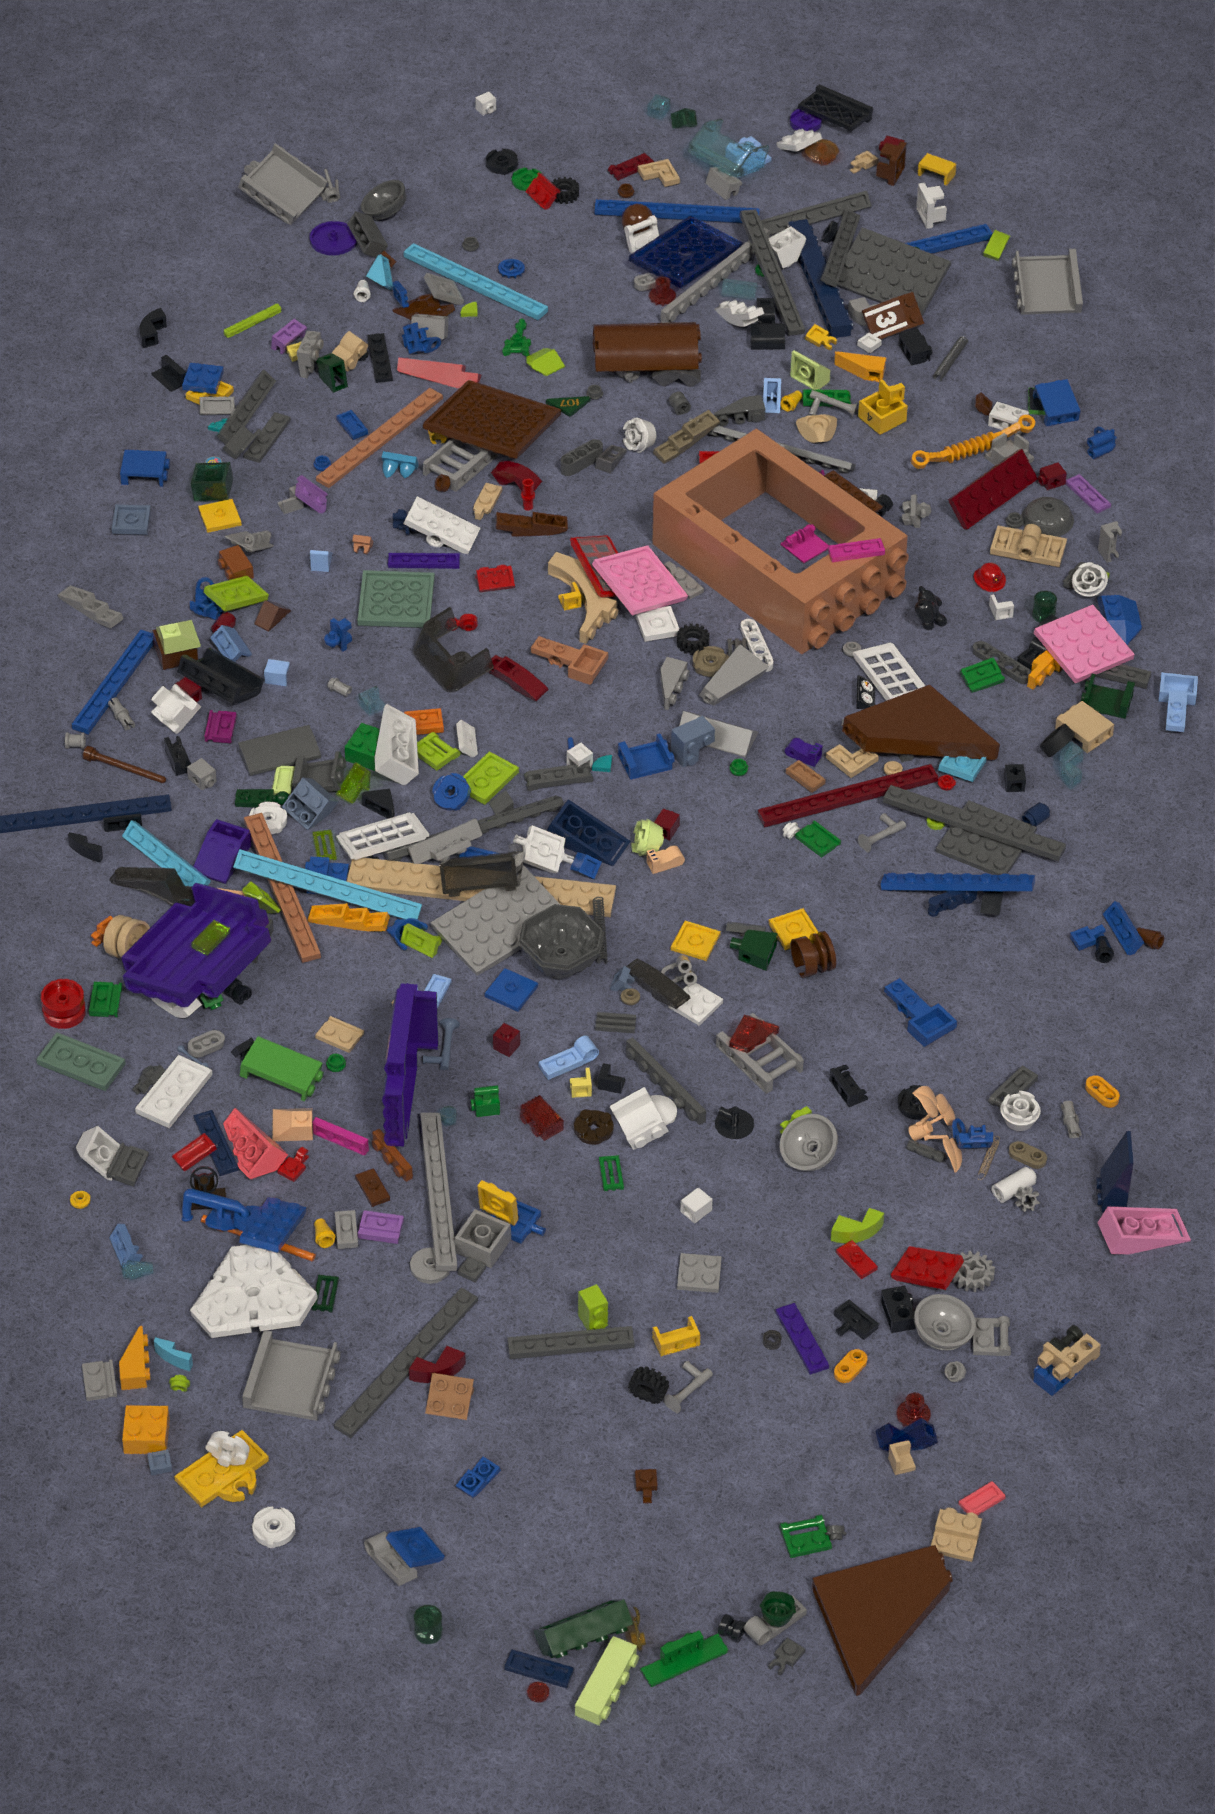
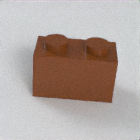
M239 545L219 551L218 565L220 569L225 570L227 580L248 576L251 579L254 578L253 566Z

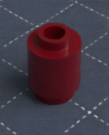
M229 612L221 614L211 627L213 634L222 625L234 628L236 624L235 616Z

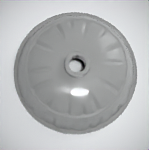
M806 1114L797 1117L787 1125L781 1135L780 1152L783 1159L789 1166L800 1171H814L824 1167L834 1157L837 1149L838 1134L836 1128L829 1119L822 1115Z
M935 1294L928 1296L918 1304L914 1313V1323L921 1339L931 1347L939 1350L959 1348L966 1344L975 1332L976 1321L971 1309L963 1301L950 1295Z

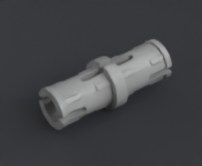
M112 698L114 704L109 701L108 706L114 712L116 720L121 722L126 731L131 729L128 724L134 728L135 723L130 718L128 710L122 706L118 698Z
M1064 1101L1061 1104V1109L1064 1115L1063 1123L1068 1129L1069 1138H1079V1136H1082L1078 1123L1079 1117L1074 1110V1104L1072 1101Z

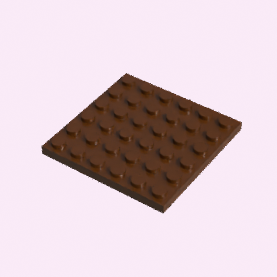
M468 380L423 422V429L517 459L561 415V409Z

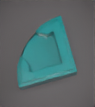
M221 419V421L215 423L212 422L208 426V430L219 432L227 419Z
M612 755L598 758L592 765V771L611 772Z

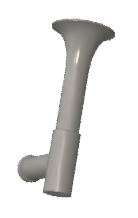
M812 390L810 398H813L814 402L809 413L816 415L820 402H824L846 410L850 413L852 419L858 402L856 404H847Z
M883 813L880 816V820L889 827L869 837L860 834L858 843L866 852H870L873 843L906 828V823L903 820L896 823L886 813Z
M686 1361L682 1368L692 1374L695 1379L677 1395H665V1405L675 1413H679L681 1411V1402L713 1376L710 1369H705L701 1372L689 1361Z

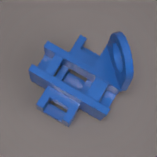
M417 322L403 327L404 334L402 338L404 346L408 347L409 354H417V352L431 353L440 347L441 339L439 337H427L426 331L429 330L428 327L419 329ZM437 341L436 346L431 348L432 344Z
M203 577L196 583L195 602L190 601V610L196 614L216 620L223 613V609L204 593V589L200 588L201 583L205 581L209 582L210 585L213 584L210 578Z
M956 1118L952 1121L953 1137L956 1139L958 1149L991 1147L993 1132H986L985 1125L975 1128L971 1125L966 1133L962 1120ZM957 1123L961 1127V1133L957 1129Z

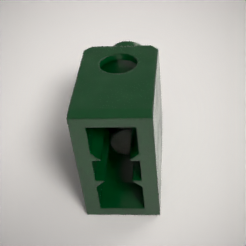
M329 353L316 360L319 378L333 393L348 387L343 359L333 353ZM334 376L341 383V385L335 387L336 380L334 379Z
M747 930L743 939L732 937L730 948L739 950L738 960L767 971L777 946L778 933Z

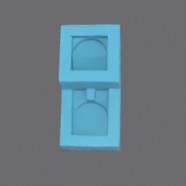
M155 1337V1352L162 1359L178 1368L187 1371L191 1370L193 1366L191 1353L176 1350L175 1342Z

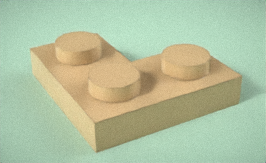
M669 159L638 166V172L643 181L659 177L664 187L680 183V177Z
M840 744L826 752V758L850 778L878 762L879 758L876 753L865 752L863 749L851 754Z

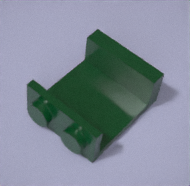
M1092 673L1090 680H1086L1084 689L1086 693H1082L1081 701L1100 714L1126 719L1134 694L1135 682L1128 681L1125 691L1095 685L1096 674Z

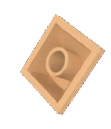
M313 1108L273 1109V1140H313Z

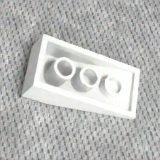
M386 704L384 706L375 753V771L395 782L406 785L419 774L416 719Z

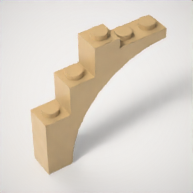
M556 552L548 562V575L560 579L571 588L572 582H576L581 593V600L587 612L585 621L580 628V642L586 644L589 639L592 640L594 638L596 629L601 628L603 622L609 624L612 619H616L618 615L617 601L597 595L578 559ZM600 581L602 587H606V583Z

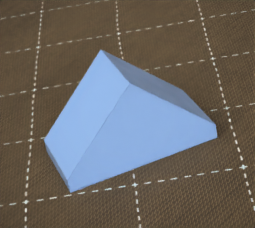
M764 378L763 402L765 413H780L781 379Z
M310 550L311 571L329 572L333 552Z

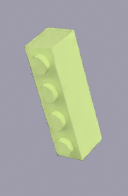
M614 1636L611 1638L575 1704V1716L600 1725L603 1719L607 1720L611 1711V1703H616L619 1698L620 1686L626 1685L630 1676V1668H635L638 1663L637 1645Z

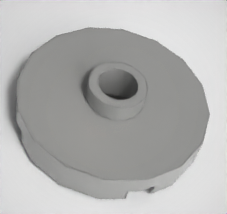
M432 1247L417 1251L411 1258V1274L422 1283H438L450 1273V1271H436L434 1249Z

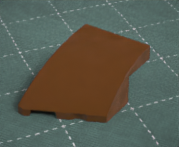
M432 293L423 294L408 301L409 307L392 309L394 313L412 320L414 314L448 316L455 311L453 304L440 305L439 300L434 298Z

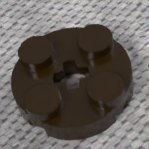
M584 1109L574 1121V1133L583 1143L598 1145L610 1139L613 1135L614 1123L611 1115L607 1112ZM596 1125V1126L599 1127V1128H595V1130H591V1127H590V1126Z

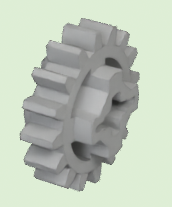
M971 1251L968 1252V1255L962 1252L961 1255L963 1256L964 1263L952 1282H958V1288L964 1286L965 1291H968L969 1288H972L973 1292H976L977 1288L983 1291L984 1286L989 1287L991 1281L994 1280L995 1266H992L993 1261H987V1255L979 1256L980 1252L978 1251L975 1255H972Z

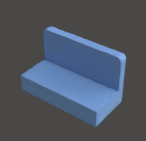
M222 625L210 637L221 654L234 662L242 655L248 657L252 655L234 628Z

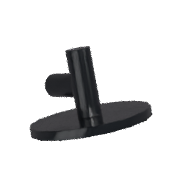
M736 1106L729 1109L720 1107L715 1119V1128L723 1137L741 1139L747 1137L753 1131L754 1119L751 1114Z

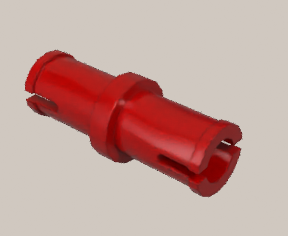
M524 479L522 481L523 491L521 498L523 500V508L527 511L533 509V500L535 499V492L533 491L534 482L532 479Z

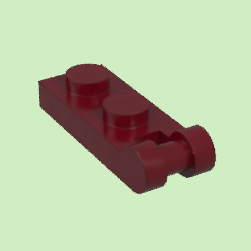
M643 153L616 166L614 164L610 165L608 172L611 175L613 174L614 178L619 181L637 173L638 166L653 163L654 161L646 153Z

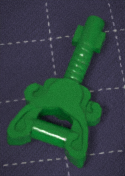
M521 318L516 323L515 328L517 332L512 335L510 340L504 341L503 356L511 355V353H522L524 356L530 355L529 346L531 345V339H526L523 336V331L527 327L524 319Z

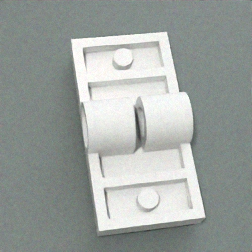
M418 496L403 523L427 535L426 540L431 546L441 547L445 544L464 554L469 553L480 530V527Z

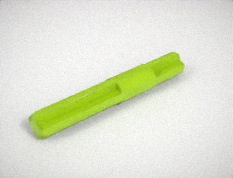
M276 303L225 328L223 334L230 338L281 313L282 308Z

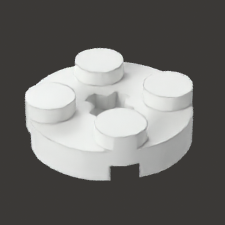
M275 802L260 803L259 807L251 809L249 814L251 816L262 813L271 834L280 833L287 824L286 810L280 808V805Z
M217 1431L211 1435L206 1445V1450L218 1459L220 1465L228 1467L229 1465L245 1464L250 1448L243 1439L238 1436L232 1438L228 1436L229 1432Z
M266 1507L260 1510L254 1517L252 1524L253 1536L260 1544L268 1548L285 1545L295 1535L294 1516L290 1511L282 1507L281 1510L274 1509V1507ZM271 1524L274 1526L279 1525L275 1530L270 1529Z

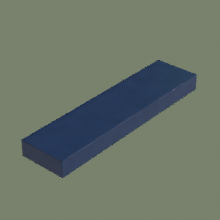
M213 1110L193 1115L200 1134L205 1133L217 1148L210 1156L219 1176L239 1171V1167Z

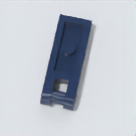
M949 891L931 897L928 903V915L936 917L941 911L953 910L965 903L970 904L977 899V891Z

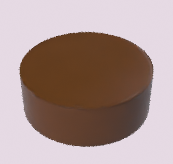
M440 474L435 480V488L437 491L446 492L450 487V477Z

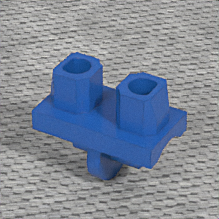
M335 618L331 619V631L324 637L326 645L331 648L338 645L342 652L347 650V644L352 642V636L348 632L352 628L351 622L346 618L340 621Z

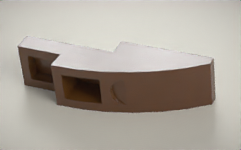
M496 512L495 516L496 529L511 531L512 537L551 536L568 530L567 516L532 512L531 517Z

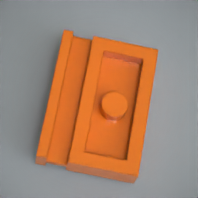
M441 708L404 711L405 714L416 719V735L444 732Z

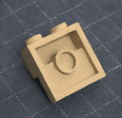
M953 1508L940 1509L931 1546L936 1545L938 1552H942L944 1556L972 1562L981 1530L982 1519L975 1513L964 1515L957 1513Z

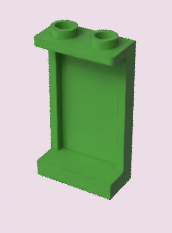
M257 1036L240 1067L241 1077L247 1079L249 1074L252 1073L300 1093L302 1101H305L308 1096L311 1097L316 1087L315 1083L321 1081L324 1072L321 1071L322 1062Z

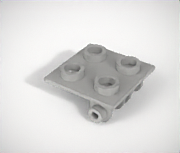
M267 530L253 534L244 531L225 536V538L231 540V543L244 547L248 552L265 550L274 546L269 543L271 533Z

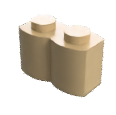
M348 331L332 353L344 360L345 369L348 372L356 367L358 359L366 353L368 344Z

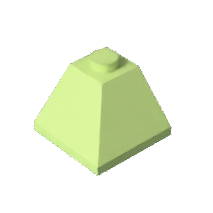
M795 350L792 351L790 374L792 378L813 390H819L830 382V369Z
M192 620L156 627L165 654L201 647Z

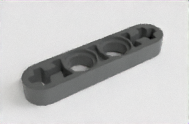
M977 641L973 644V654L983 661L991 657H998L999 660L995 661L1002 673L1018 683H1028V675L1031 673L1030 669L984 641ZM1005 666H1012L1013 669H1006Z

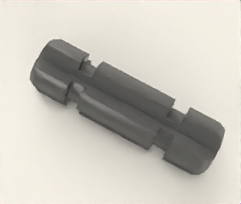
M912 1139L907 1144L908 1150L916 1151L917 1154L930 1159L933 1158L939 1163L945 1159L946 1154L944 1152L936 1151V1149L922 1143L919 1144V1142Z

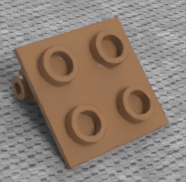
M432 1373L425 1414L467 1420L470 1400L474 1392V1379Z

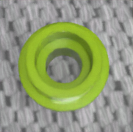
M175 1375L170 1378L169 1384L171 1385L170 1388L174 1391L180 1389L186 1392L187 1387L190 1386V1381L184 1375Z

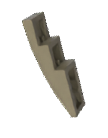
M707 410L683 424L681 430L669 436L668 441L655 448L653 453L665 464L697 443L715 428L720 421L710 410Z

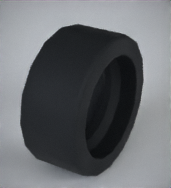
M1065 723L1046 737L1040 744V748L1048 757H1051L1066 746L1075 736V733Z

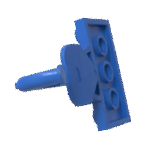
M187 1189L183 1194L181 1219L185 1222L193 1219V1215H191L192 1203L211 1207L213 1210L205 1220V1224L208 1227L222 1231L239 1229L243 1231L240 1235L239 1243L278 1253L304 1217L306 1207L270 1197L266 1199L261 1207L244 1206L237 1200L195 1189Z

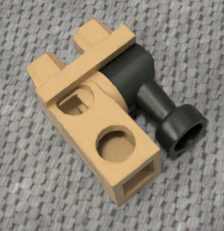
M1076 1325L1070 1326L1066 1331L1067 1335L1062 1339L1054 1337L1050 1342L1043 1345V1352L1038 1357V1365L1043 1369H1046L1049 1365L1055 1367L1052 1369V1374L1059 1381L1065 1377L1072 1379L1075 1373H1078L1088 1362L1094 1361L1100 1356L1101 1344L1087 1333L1083 1336L1082 1331ZM1072 1342H1075L1073 1346L1069 1347Z

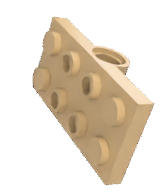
M1035 524L1026 525L1024 530L997 526L990 554L1060 567L1067 538L1041 534V529Z

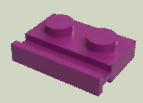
M210 710L204 736L205 742L213 740V742L232 743L237 712L218 711L217 713Z

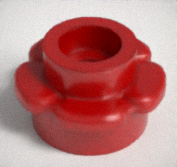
M943 775L938 778V786L942 790H951L956 785V781L950 775Z

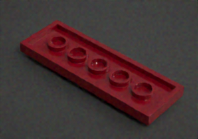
M1019 449L950 497L948 501L962 528L967 530L1038 480L1023 449Z

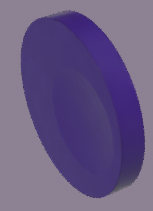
M324 222L314 227L310 233L312 248L324 255H342L351 251L357 245V241L349 226L344 222Z

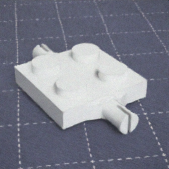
M533 825L529 827L526 838L518 835L514 837V843L523 845L524 851L521 862L556 874L562 861L570 864L574 861L573 856L564 853L566 839Z

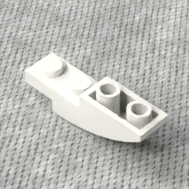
M737 300L722 302L720 307L715 308L727 322L743 327L758 321L757 317L764 314L762 307L755 308V306H750L747 308L744 302H737Z

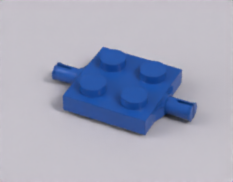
M517 1201L519 1220L514 1226L511 1224V1240L522 1244L531 1232L543 1236L546 1228L536 1225V1222L541 1217V1210ZM491 1214L492 1217H495V1218H497V1219H499V1220H502V1219H500V1218H498V1217H496V1216H494V1215Z

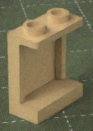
M1083 701L1073 705L1067 712L1060 714L1056 719L1055 730L1066 723L1075 733L1074 737L1083 743L1082 750L1086 753H1089L1113 736L1114 724Z

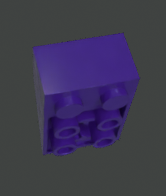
M216 819L206 834L193 867L207 878L226 884L236 870L234 869V864L239 849L248 851L251 847L250 830Z

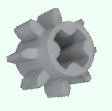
M1031 1186L1027 1189L1020 1187V1192L1014 1194L1018 1198L1015 1205H1022L1023 1212L1027 1208L1034 1211V1206L1040 1204L1036 1199L1039 1193L1037 1191L1032 1193L1033 1188ZM1028 1195V1196H1029V1197H1028L1029 1201L1026 1203V1202H1025V1200H1026L1025 1197Z

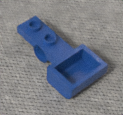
M900 978L885 986L884 992L897 1004L898 1011L906 1015L905 1018H912L908 1021L907 1031L923 1047L957 1028V1020L939 1003L930 1007Z

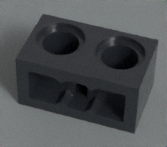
M906 1286L881 1290L880 1301L891 1333L916 1329L914 1323L916 1309H913V1297L911 1293L907 1292Z

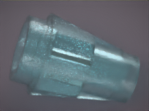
M127 1260L126 1263H122L123 1278L131 1281L153 1274L152 1262Z

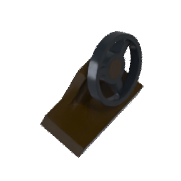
M201 1166L191 1173L190 1185L192 1189L226 1198V1189L217 1188L218 1175L214 1169L208 1166ZM208 1169L212 1171V1173L210 1174H195L198 1170ZM192 1203L191 1210L212 1208Z

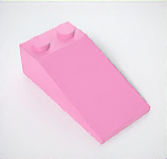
M1107 1207L1097 1222L1111 1254H1133L1191 1241L1177 1209ZM1171 1214H1174L1175 1219L1184 1237H1181Z

